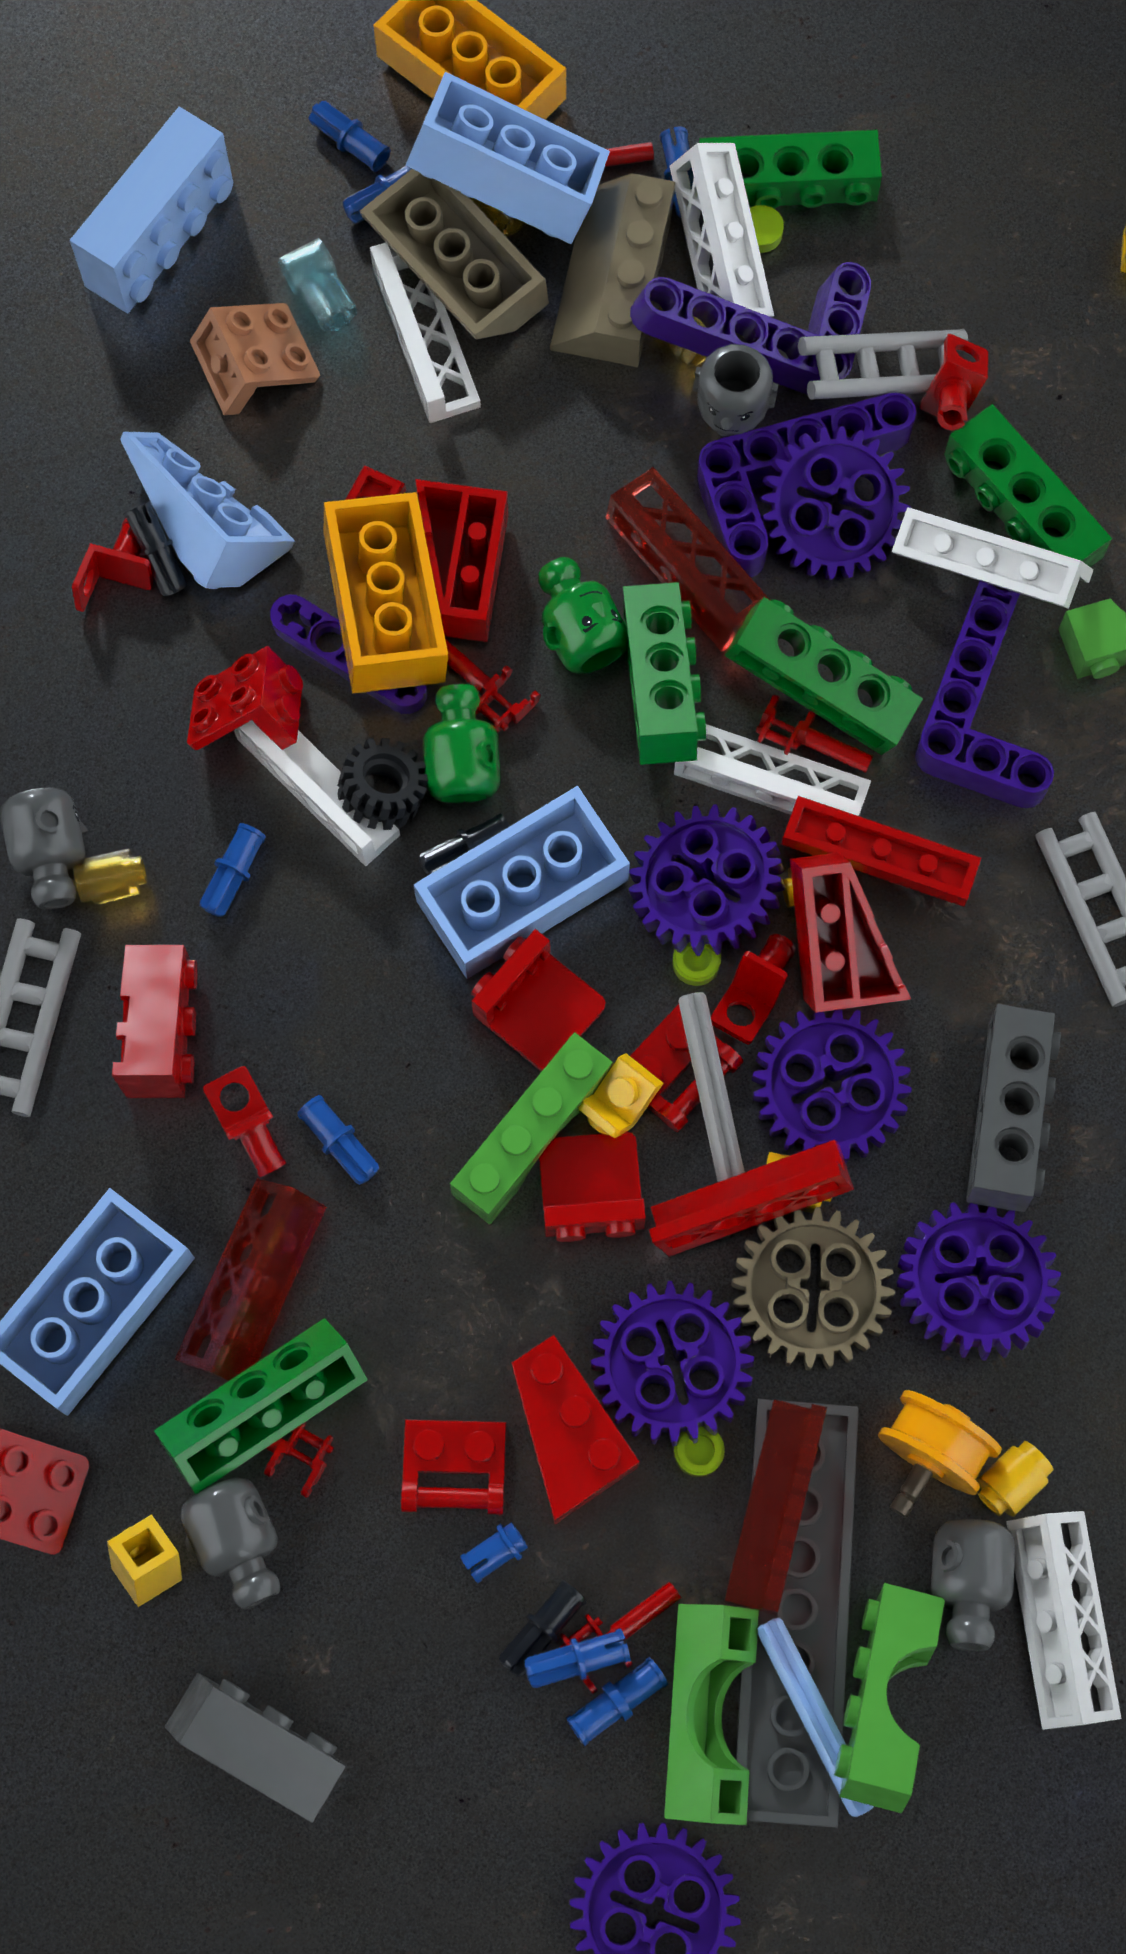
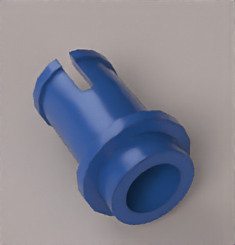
M512 1522L505 1527L499 1524L496 1526L498 1532L467 1553L460 1555L467 1570H471V1576L477 1583H480L483 1578L514 1557L518 1561L523 1558L521 1553L528 1549V1546ZM485 1559L484 1561H482L481 1563H479L478 1565H476L475 1567H473L475 1564H477V1563L480 1562L481 1560Z

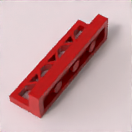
M801 796L797 797L781 845L813 856L838 852L851 862L854 870L962 907L966 905L981 858Z
M834 1139L651 1206L656 1227L649 1229L653 1244L670 1257L854 1190L840 1145Z

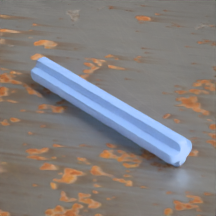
M774 1618L758 1627V1636L840 1795L843 1778L834 1776L839 1748L841 1744L846 1745L783 1620ZM841 1798L852 1817H858L875 1807Z

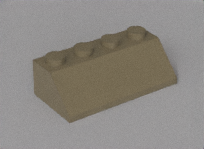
M411 169L360 210L361 216L476 340L515 332L549 304L545 278L469 197L435 179L427 178L418 171Z
M631 173L598 185L592 205L576 234L550 344V351L634 367L639 366L646 334L638 330L632 323L630 308L647 283L653 278L659 277L674 211L676 181Z

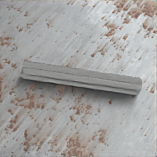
M696 992L681 996L678 1002L717 1181L720 1182L745 1171L707 997L704 992Z

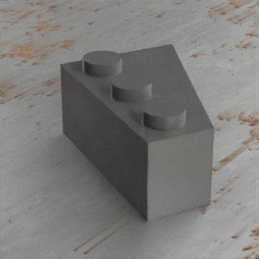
M197 1672L166 1723L165 1728L180 1745L313 1823L346 1767L333 1756L338 1747L312 1731L307 1739L290 1729L294 1721L269 1705L262 1712L247 1703L250 1694L235 1684L223 1679L221 1684L218 1685Z

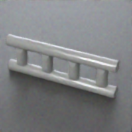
M964 329L801 337L798 342L799 353L802 356H816L820 380L809 381L807 385L808 397L811 400L881 396L888 393H926L936 374L920 375L915 350L936 349L941 367L944 362V341L947 335L953 334L968 341V334ZM897 351L902 376L880 377L875 352ZM856 353L861 378L839 379L834 354Z
M1090 812L1078 819L1084 831L1082 833L1058 841L1053 829L1047 828L1038 832L1035 838L1112 1007H1117L1126 1003V990L1124 988L1126 986V966L1119 969L1115 968L1105 943L1126 936V877L1096 812ZM1092 849L1103 874L1077 884L1066 858ZM1111 891L1122 917L1096 926L1085 901Z
M18 918L0 976V1046L28 1052L21 1080L0 1075V1095L15 1098L11 1111L13 1114L30 1117L81 933L73 929L64 928L59 943L32 937L35 923ZM26 955L54 961L46 988L19 982ZM13 1001L41 1006L33 1034L6 1028Z

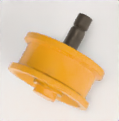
M904 1390L900 1397L904 1407L892 1427H882L878 1437L888 1448L913 1465L912 1470L900 1488V1493L896 1495L889 1507L900 1516L908 1518L915 1506L914 1501H918L931 1477L958 1491L976 1495L980 1488L979 1483L976 1481L978 1474L988 1457L997 1458L1002 1448L994 1438L971 1422V1419L957 1408L948 1404L943 1405L923 1394Z

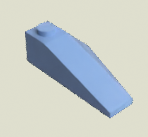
M123 432L120 440L169 540L172 539V546L179 560L193 574L198 584L208 589L241 587L292 549L295 540L269 513L258 505L253 506L249 510L232 496L236 490L225 481L218 483L200 474V463L160 433Z

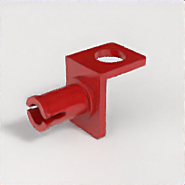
M948 334L945 338L944 362L920 401V409L937 416L938 423L944 429L958 430L964 426L963 420L967 421V412L988 379V350L953 334ZM956 350L969 353L976 362L967 361Z
M127 519L122 523L113 549L90 543L72 584L77 611L84 612L99 577L151 590L153 586L151 563L148 559L138 556L142 551Z
M771 934L758 956L750 951L744 953L730 987L711 1015L713 1026L747 1045L753 1042L775 1007L788 977V973L783 969L796 951L791 940L780 934ZM733 1005H743L752 1012L754 1020L746 1026L736 1025L728 1018L727 1009Z
M240 1066L204 1085L203 1091L229 1140L233 1138L234 1140H241L257 1170L259 1178L286 1164L266 1126L270 1122L269 1119L273 1118V1115L245 1066ZM240 1083L248 1090V1103L243 1109L229 1111L221 1104L220 1093L227 1084Z

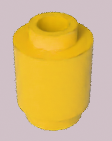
M1024 1441L1019 1447L1011 1446L978 1479V1483L982 1488L978 1496L987 1508L997 1516H1001L1005 1512L1015 1517L1048 1484L1047 1477L1054 1469L1049 1460L1034 1445Z

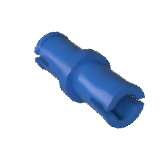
M648 1657L645 1659V1662L615 1684H612L610 1681L601 1687L603 1693L565 1719L580 1742L586 1746L589 1744V1741L622 1718L625 1722L633 1716L631 1710L661 1688L668 1686L669 1683L653 1659Z

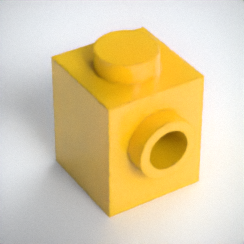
M152 1514L107 1541L111 1569L137 1607L142 1606L182 1581L179 1552Z

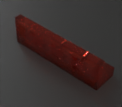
M654 467L610 495L606 514L608 522L661 583L679 582L681 601H690L691 617L721 652L727 649L749 611L763 597L769 599L767 595ZM651 485L663 499L662 509L643 507L634 496ZM666 522L685 524L692 532L691 543L672 540L665 532ZM696 555L715 558L721 565L720 577L701 574L695 567ZM714 587L719 588V593L715 590ZM725 589L744 591L753 603L736 614L724 600Z
M256 1179L174 1360L210 1373L226 1382L258 1362L324 1215L326 1206L293 1187ZM268 1196H276L269 1213L261 1218L260 1213ZM253 1243L249 1257L241 1263L240 1257L245 1247ZM232 1288V1295L228 1304L220 1309V1302L224 1293ZM211 1333L212 1339L204 1357H197L196 1354L203 1339Z
M776 1399L773 1400L724 1602L757 1609L772 1615L778 1613L827 1407L811 1404L809 1408Z

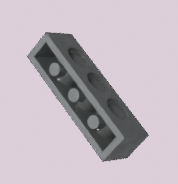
M997 1004L993 1011L987 1033L966 1197L967 1203L1025 1213L1033 1197H1041L1045 1169L1037 1167L1039 1151H1046L1050 1135V1122L1043 1121L1044 1105L1051 1106L1056 1078L1048 1076L1050 1060L1056 1061L1061 1042V1032L1053 1031L1055 1013ZM1017 1056L1025 1058L1031 1064L1032 1069H1019L1012 1063L1010 1058ZM1014 1101L1021 1104L1027 1114H1012L1006 1108L1005 1102ZM1011 1147L1019 1153L1021 1160L1017 1162L1006 1160L1000 1154L999 1148Z

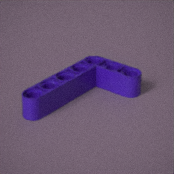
M845 262L839 265L817 292L808 331L666 277L653 278L647 283L630 308V317L632 323L641 332L706 357L717 348L729 344H743L754 348L767 359L773 373L774 383L808 395L807 385L809 381L820 380L816 356L800 355L798 350L799 339L810 336L838 335L830 328V325L838 331L839 335L860 334L871 290V278L866 269L858 263ZM840 286L844 288L848 294L844 293L841 290ZM651 301L659 304L663 311L656 309L651 304ZM693 317L701 320L705 327L697 324ZM736 333L743 336L747 343L742 342L736 336ZM778 349L782 350L788 356V359L783 357ZM855 353L834 354L839 379H845L849 375Z
M888 393L747 431L742 434L721 438L706 444L699 455L697 483L728 572L735 577L749 579L758 575L763 570L768 548V536L752 489L767 486L762 482L764 477L778 476L779 473L773 468L771 462L776 458L788 461L783 450L786 445L791 444L801 451V448L796 444L799 443L801 435L807 433L816 443L818 429L825 427L830 439H833L835 430L843 426L845 430L863 431L862 445L867 446V444L875 439H879L880 444L876 452L878 455L898 450L904 447L910 439L916 417V407L913 401L901 393ZM895 418L902 424L898 426L889 425L884 419ZM764 453L772 459L762 462L756 460L753 455ZM816 461L811 467V473L829 468L823 462ZM721 465L729 471L718 474L712 472L709 467ZM727 505H734L742 509V512L729 514L722 510V508ZM746 545L755 549L756 553L753 555H742L736 551V548Z
M979 581L916 748L915 758L920 769L931 776L1016 807L1027 809L1035 807L1042 802L1053 781L1054 770L1050 761L1039 753L970 729L1020 593L1010 590H999L991 584ZM987 620L996 629L992 631L982 630L976 625L975 621ZM971 660L977 663L981 670L976 672L967 671L960 665V662ZM951 700L957 701L963 705L965 712L953 713L945 707L944 703ZM936 741L942 742L950 749V753L945 755L932 752L928 744ZM980 757L986 758L992 762L995 769L992 771H982L976 767L973 760ZM1030 774L1038 780L1040 786L1034 788L1027 787L1020 782L1018 775Z

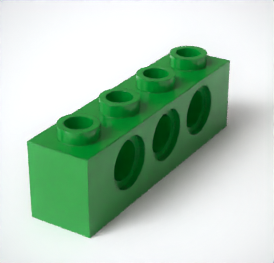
M878 130L699 138V143H735L741 173L752 176L743 178L749 207L765 205L772 208L785 205L818 207L828 203L862 205L878 200L882 180ZM826 170H837L840 173L833 174L829 173ZM782 172H793L796 175L788 176Z
M993 404L966 422L962 428L950 434L944 453L949 469L958 478H965L975 490L976 498L982 507L989 512L994 511L1001 519L1011 539L1081 560L1089 567L1104 558L1112 537ZM995 461L1003 469H991L984 462ZM1024 494L1030 497L1033 502L1022 503L1014 495ZM1044 528H1055L1063 536L1052 537L1044 531Z
M679 582L623 586V620L627 628V655L640 765L697 761L698 741H706V723L704 712H695L694 703H701V684L699 674L691 675L690 666L696 665L695 638H686L685 629L692 628L690 601H681Z
M763 597L749 611L724 656L878 754L883 755L895 747L923 698L914 693L911 685L902 678L893 675L888 676L873 667L872 660L863 653L855 650L848 651L834 642L833 636L824 628L816 625L809 626L795 617L793 610L785 603ZM778 639H784L792 645L794 657L787 656L781 652L778 646ZM818 664H823L831 670L833 682H828L820 676ZM858 689L866 691L871 696L872 707H867L860 702L857 693Z
M324 1318L155 1429L154 1432L177 1470L193 1492L198 1494L368 1379L348 1343Z

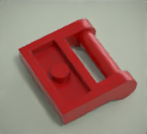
M678 1004L630 1055V1057L664 1083L647 1108L675 1132H679L689 1122L687 1119L688 1114L700 1103L696 1080L673 1103L667 1102L662 1097L692 1064ZM715 1036L723 1075L725 1076L728 1071L734 1073L744 1062L742 1057L731 1046Z
M405 1420L401 1512H417L418 1507L488 1509V1514L503 1515L506 1422ZM419 1473L489 1475L488 1489L419 1487Z

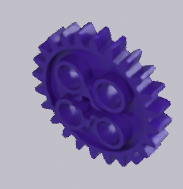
M843 426L835 430L833 439H830L825 427L820 428L816 433V443L805 433L799 437L801 451L795 446L788 444L783 448L788 461L786 462L778 458L772 460L771 465L779 473L778 476H766L763 478L762 482L773 488L772 493L759 497L760 502L771 505V511L761 516L762 521H773L775 528L768 532V539L780 537L783 541L776 551L777 555L790 550L794 553L790 563L792 568L799 566L804 560L807 561L808 576L815 575L820 566H823L826 580L834 578L837 567L840 568L845 579L853 577L854 563L862 573L870 571L869 557L879 563L887 559L881 547L882 545L889 548L894 547L896 538L891 532L899 531L902 521L897 519V516L900 513L906 512L907 507L911 508V506L899 502L898 497L910 491V487L904 485L897 486L895 479L901 476L904 469L896 468L890 470L887 466L892 460L894 453L889 452L882 456L876 454L880 444L879 439L873 440L867 446L862 445L863 431L861 430L855 432L851 439L847 440L845 427ZM816 461L823 462L830 469L831 478L826 486L818 485L811 477V467ZM858 477H865L873 485V496L868 502L862 501L855 494L854 484ZM797 488H805L807 491L822 498H828L837 493L839 494L838 502L840 504L867 510L873 514V518L867 520L847 509H842L832 514V505L830 503L800 496L797 494ZM801 505L811 508L815 513L816 522L810 531L800 528L796 522V511ZM844 521H850L858 528V540L853 546L843 543L840 539L839 528Z
M713 804L708 816H702L698 806H693L692 819L685 820L682 814L677 811L674 813L675 826L670 828L667 824L660 821L657 823L662 834L659 838L645 835L644 840L650 849L649 852L635 851L634 853L638 864L642 867L629 869L633 882L637 883L629 887V893L633 900L637 901L633 908L639 918L645 917L642 923L648 933L656 931V936L662 945L673 938V945L679 953L685 949L688 943H691L696 956L701 955L705 944H711L715 954L720 955L722 942L726 940L735 949H738V935L743 932L748 937L755 939L757 936L752 925L755 922L764 925L771 923L765 908L779 909L780 907L778 898L773 892L785 890L782 878L777 876L785 872L782 860L776 858L780 855L775 841L769 842L771 838L765 826L756 830L757 825L752 815L747 816L740 822V816L734 807L728 811L725 817H722L717 804ZM703 844L712 845L711 849L704 854H693L695 849ZM681 858L682 860L687 862L691 868L674 861V859ZM737 869H750L748 874L740 879L730 878L731 874ZM694 871H695L696 873H698V874L700 875V877L703 878V879L700 880L699 882H698V880H697V877H696ZM714 877H715V879H716V882H717L719 888L716 887V886L714 885V883L711 882V880H712ZM675 880L683 881L677 890L672 892L664 891L670 882ZM723 892L728 893L736 898H740V900L738 902H733L732 900L727 898ZM710 905L721 906L714 915L701 916L702 911Z
M842 1009L834 1010L831 1018H826L824 1012H814L813 1020L809 1021L801 1011H798L795 1016L796 1028H792L784 1021L779 1023L778 1031L782 1040L770 1035L766 1037L764 1044L772 1054L758 1052L756 1062L767 1070H758L753 1072L752 1075L753 1082L765 1087L756 1090L753 1093L752 1099L755 1102H767V1106L759 1112L758 1118L759 1120L774 1118L775 1123L771 1127L769 1135L773 1137L785 1132L788 1135L784 1145L785 1150H789L797 1142L803 1145L802 1151L835 1139L840 1145L845 1163H847L850 1149L852 1148L862 1158L867 1156L869 1152L868 1140L881 1148L886 1142L881 1129L895 1134L899 1125L890 1115L905 1116L908 1107L897 1099L909 1097L912 1092L911 1087L899 1083V1081L909 1076L911 1070L909 1067L896 1066L895 1064L903 1057L904 1049L889 1051L887 1048L894 1034L889 1032L880 1037L875 1034L879 1020L875 1018L864 1027L860 1024V1010H856L851 1018L847 1020L843 1019ZM836 1044H846L854 1051L855 1059L846 1063L839 1062L832 1056L830 1048ZM793 1063H802L808 1067L812 1077L804 1082L794 1081L788 1076L786 1067ZM864 1065H868L871 1068V1071L868 1073L844 1079L837 1093L831 1087H826L798 1104L793 1103L791 1100L796 1095H804L818 1090L822 1086L825 1076H828L832 1082H836ZM857 1087H867L873 1091L877 1101L871 1106H861L854 1101L851 1091ZM814 1106L824 1107L831 1113L833 1121L825 1126L815 1125L809 1120L807 1110Z
M955 1202L950 1203L947 1219L935 1209L929 1218L930 1226L919 1221L914 1231L917 1238L908 1237L903 1247L908 1254L900 1256L897 1267L905 1271V1273L899 1275L896 1285L899 1288L909 1290L903 1295L900 1302L901 1306H916L910 1323L917 1324L926 1321L928 1324L924 1334L926 1340L939 1333L943 1336L941 1343L942 1351L945 1352L955 1342L960 1344L961 1358H966L971 1347H977L981 1359L987 1360L991 1348L994 1346L998 1353L1005 1358L1011 1350V1341L1016 1347L1023 1350L1029 1342L1028 1334L1036 1338L1041 1335L1045 1328L1041 1321L1050 1322L1055 1312L1050 1305L1056 1304L1061 1292L1051 1286L1057 1284L1061 1277V1272L1047 1269L1053 1264L1056 1254L1054 1252H1040L1047 1237L1040 1235L1031 1238L1028 1235L1033 1223L1031 1220L1017 1226L1013 1223L1015 1218V1211L1009 1210L1002 1218L997 1216L996 1207L988 1206L986 1213H980L977 1204L969 1203L966 1213H962ZM1000 1249L1005 1251L1010 1256L1011 1262H999L994 1259L990 1250ZM953 1250L960 1255L963 1262H948L943 1258L940 1251ZM1011 1276H1019L1022 1278V1281L1011 1278ZM937 1277V1278H939L940 1280L946 1281V1282H945V1283H937L934 1278ZM954 1296L962 1299L967 1309L962 1311L952 1309L945 1302V1297ZM995 1296L1009 1297L1014 1301L1017 1309L1007 1310L1000 1307L995 1300Z
M672 1281L667 1282L665 1294L658 1295L654 1286L647 1284V1299L642 1301L631 1291L628 1293L630 1305L628 1310L617 1304L612 1306V1313L617 1322L613 1323L605 1320L600 1322V1330L608 1336V1339H594L593 1349L605 1356L592 1359L591 1369L597 1372H604L605 1374L593 1381L594 1389L610 1391L601 1400L602 1407L606 1409L618 1405L619 1409L614 1417L615 1423L619 1425L631 1418L633 1420L632 1436L636 1437L646 1427L651 1429V1444L657 1443L662 1432L669 1433L672 1446H677L680 1432H687L691 1441L698 1443L699 1427L704 1426L714 1436L717 1434L715 1420L717 1416L730 1423L733 1420L734 1414L728 1404L744 1405L746 1397L736 1387H751L753 1377L740 1371L754 1365V1356L740 1353L750 1346L751 1338L750 1336H735L741 1328V1317L726 1321L725 1317L729 1311L730 1304L726 1301L714 1309L711 1306L713 1291L708 1290L699 1300L693 1297V1283H689L686 1286L683 1295L676 1294ZM658 1322L665 1323L673 1356L676 1361H681L680 1379L689 1400L686 1405L680 1404L671 1368L668 1365H664L665 1348L656 1327ZM684 1323H693L701 1328L703 1335L699 1340L688 1343L679 1339L675 1331ZM644 1336L653 1341L655 1348L646 1356H636L627 1348L628 1343L635 1337ZM698 1370H708L716 1376L718 1383L709 1390H700L695 1388L689 1379ZM658 1383L667 1388L670 1395L661 1404H651L643 1399L641 1395L642 1390L650 1384Z
M660 1822L655 1837H649L643 1823H638L637 1839L630 1840L627 1834L622 1829H619L617 1831L620 1846L613 1849L605 1841H600L599 1845L605 1858L599 1862L594 1858L586 1856L584 1861L593 1872L591 1878L575 1877L574 1882L586 1891L584 1897H575L569 1901V1905L583 1910L582 1917L570 1922L571 1929L585 1930L587 1935L575 1945L577 1951L593 1949L595 1954H656L655 1945L658 1938L669 1932L677 1933L683 1938L685 1943L683 1954H719L717 1952L719 1946H736V1942L724 1933L725 1927L736 1926L741 1923L738 1917L728 1914L726 1907L739 1902L740 1897L736 1894L724 1893L723 1887L730 1883L734 1877L732 1873L716 1875L714 1869L722 1859L719 1853L707 1859L701 1856L705 1849L706 1840L701 1838L691 1847L686 1845V1828L682 1827L677 1832L674 1840L668 1838L666 1823ZM633 1861H646L653 1867L654 1880L646 1890L635 1891L625 1883V1870ZM687 1880L699 1883L703 1890V1900L700 1906L692 1911L681 1910L674 1902L676 1887L681 1882ZM616 1890L647 1904H652L655 1897L663 1898L662 1907L664 1910L697 1923L699 1930L696 1933H692L662 1919H657L654 1927L648 1926L645 1913L613 1901L610 1898V1893ZM614 1913H627L635 1921V1933L627 1942H614L605 1932L606 1922Z

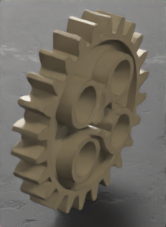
M820 1207L815 1208L811 1220H805L801 1210L793 1212L792 1223L790 1224L782 1216L775 1218L774 1226L776 1231L772 1232L763 1225L758 1227L757 1233L762 1241L761 1244L751 1240L745 1242L744 1248L752 1256V1259L737 1258L735 1266L747 1273L746 1276L733 1278L732 1287L745 1291L744 1295L734 1299L733 1307L748 1308L749 1311L741 1319V1327L756 1325L758 1329L754 1333L751 1342L755 1344L767 1338L771 1342L766 1355L769 1358L776 1354L779 1349L786 1351L785 1366L789 1367L798 1355L803 1356L805 1369L810 1371L815 1358L821 1357L824 1366L828 1370L833 1367L834 1354L836 1353L846 1363H849L853 1359L851 1345H854L863 1352L869 1349L870 1345L864 1335L865 1332L877 1337L883 1332V1329L874 1318L886 1319L892 1313L888 1307L880 1304L881 1300L891 1299L895 1295V1290L881 1284V1282L886 1281L894 1274L893 1269L878 1268L877 1265L887 1254L886 1251L878 1250L871 1252L868 1247L875 1237L873 1233L867 1234L862 1238L855 1235L859 1226L857 1219L846 1228L840 1226V1211H836L829 1222L823 1221ZM817 1245L820 1251L816 1283L818 1287L825 1288V1290L820 1292L815 1302L816 1329L814 1332H809L806 1324L810 1294L809 1290L802 1289L800 1286H805L810 1277V1247ZM782 1251L795 1252L801 1258L803 1267L796 1273L784 1272L777 1265L776 1256ZM835 1254L845 1256L851 1263V1274L845 1277L834 1276L827 1268V1257ZM785 1299L794 1302L800 1311L799 1320L793 1323L781 1322L774 1314L773 1306L776 1302ZM832 1303L844 1306L849 1312V1324L842 1327L832 1326L824 1317V1307Z

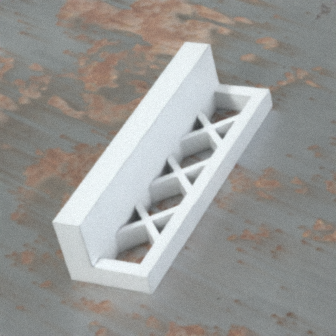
M697 143L670 165L672 179L676 181L675 193L697 289L769 317H774L735 143ZM691 167L694 176L692 189L687 172ZM701 211L704 219L702 232L699 225ZM711 254L714 263L712 275L710 273L709 259Z
M386 242L370 247L373 272L429 424L480 408L481 401L443 303L421 280L415 289L402 283L398 271L409 267L399 256L392 257ZM425 288H427L429 295L423 293ZM417 302L435 309L436 316L430 327L416 321L413 309ZM440 325L443 333L437 331ZM432 340L450 349L451 353L444 366L430 359L427 348ZM454 363L456 365L458 372L451 370ZM446 378L463 385L467 397L445 403V396L441 387Z
M907 507L892 552L899 556L1067 609L1070 607L1079 580L1089 583L1094 569L1081 560Z
M252 720L234 730L237 740L365 866L372 862L400 836V831L394 824L392 830H383L382 822L377 823L376 829L368 828L369 819L364 817L359 824L353 820L354 809L348 813L342 808L344 800H339L337 795L339 789L337 784L341 772L299 730L297 742L284 750H281Z
M707 724L706 739L717 742L723 755L697 747V761L675 762L674 775L790 815L792 814L797 797L801 796L859 816L871 780L792 753L785 755L783 750L763 743L760 744L757 741ZM728 746L738 750L730 752ZM748 754L761 757L767 770L746 764L737 759ZM773 762H776V763H779V764H782V765L775 768ZM793 769L805 772L812 786L781 775ZM817 777L825 779L826 781L820 783ZM840 784L858 791L855 800L825 790Z
M1084 1511L1048 1513L1006 1521L1007 1528L1011 1531L1014 1538V1569L1042 1730L1121 1719ZM1061 1524H1068L1072 1545L1070 1550L1064 1545ZM1073 1579L1079 1584L1081 1596L1079 1602L1073 1597L1071 1586ZM1083 1631L1088 1636L1090 1646L1088 1655L1082 1648L1081 1634ZM1092 1683L1098 1691L1101 1711L1094 1712L1090 1693Z

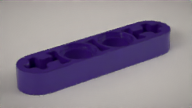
M285 595L278 598L270 609V619L275 633L284 641L350 682L343 643L334 652H324L317 647V641L324 633L334 632L342 637L339 620L298 595ZM296 610H299L302 623L311 628L307 639H303L306 637L303 626L293 621L287 626L284 625L285 622L282 615L284 612L292 615ZM427 685L414 686L416 695L413 697L407 694L402 699L398 698L397 688L366 693L396 712L412 714L424 706L427 700Z

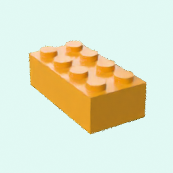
M398 0L374 24L377 57L432 99L446 71L545 120L566 100V67L477 0Z
M417 492L324 502L323 533L352 694L445 683L448 651Z

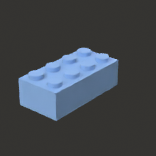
M445 71L408 157L406 166L418 171L427 178L435 179L460 191L469 198H475L494 207L511 218H517L538 228L551 237L572 244L592 205L610 151Z
M180 106L175 110L70 239L86 288L127 314L137 302L141 303L148 297L156 278L164 269H169L174 265L181 247L190 236H196L202 230L209 212L217 203L224 202L232 190L233 178L222 132Z
M576 786L413 884L416 902L466 979L503 958L508 947L519 936L526 939L534 929L542 934L629 881L630 863L580 788Z
M109 1188L0 1321V1364L57 1410L68 1416L195 1257L186 1246Z

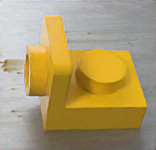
M625 1053L617 1058L595 1093L583 1100L578 1109L588 1117L589 1124L595 1130L617 1138L635 1126L664 1083Z

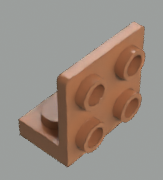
M285 303L210 307L190 339V343L224 416L240 414L257 387L315 383L320 377V372L288 305Z

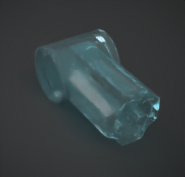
M319 238L278 258L280 269L289 287L295 295H302L324 332L328 330L336 332L349 325L352 318L357 315V307L339 280L333 259Z

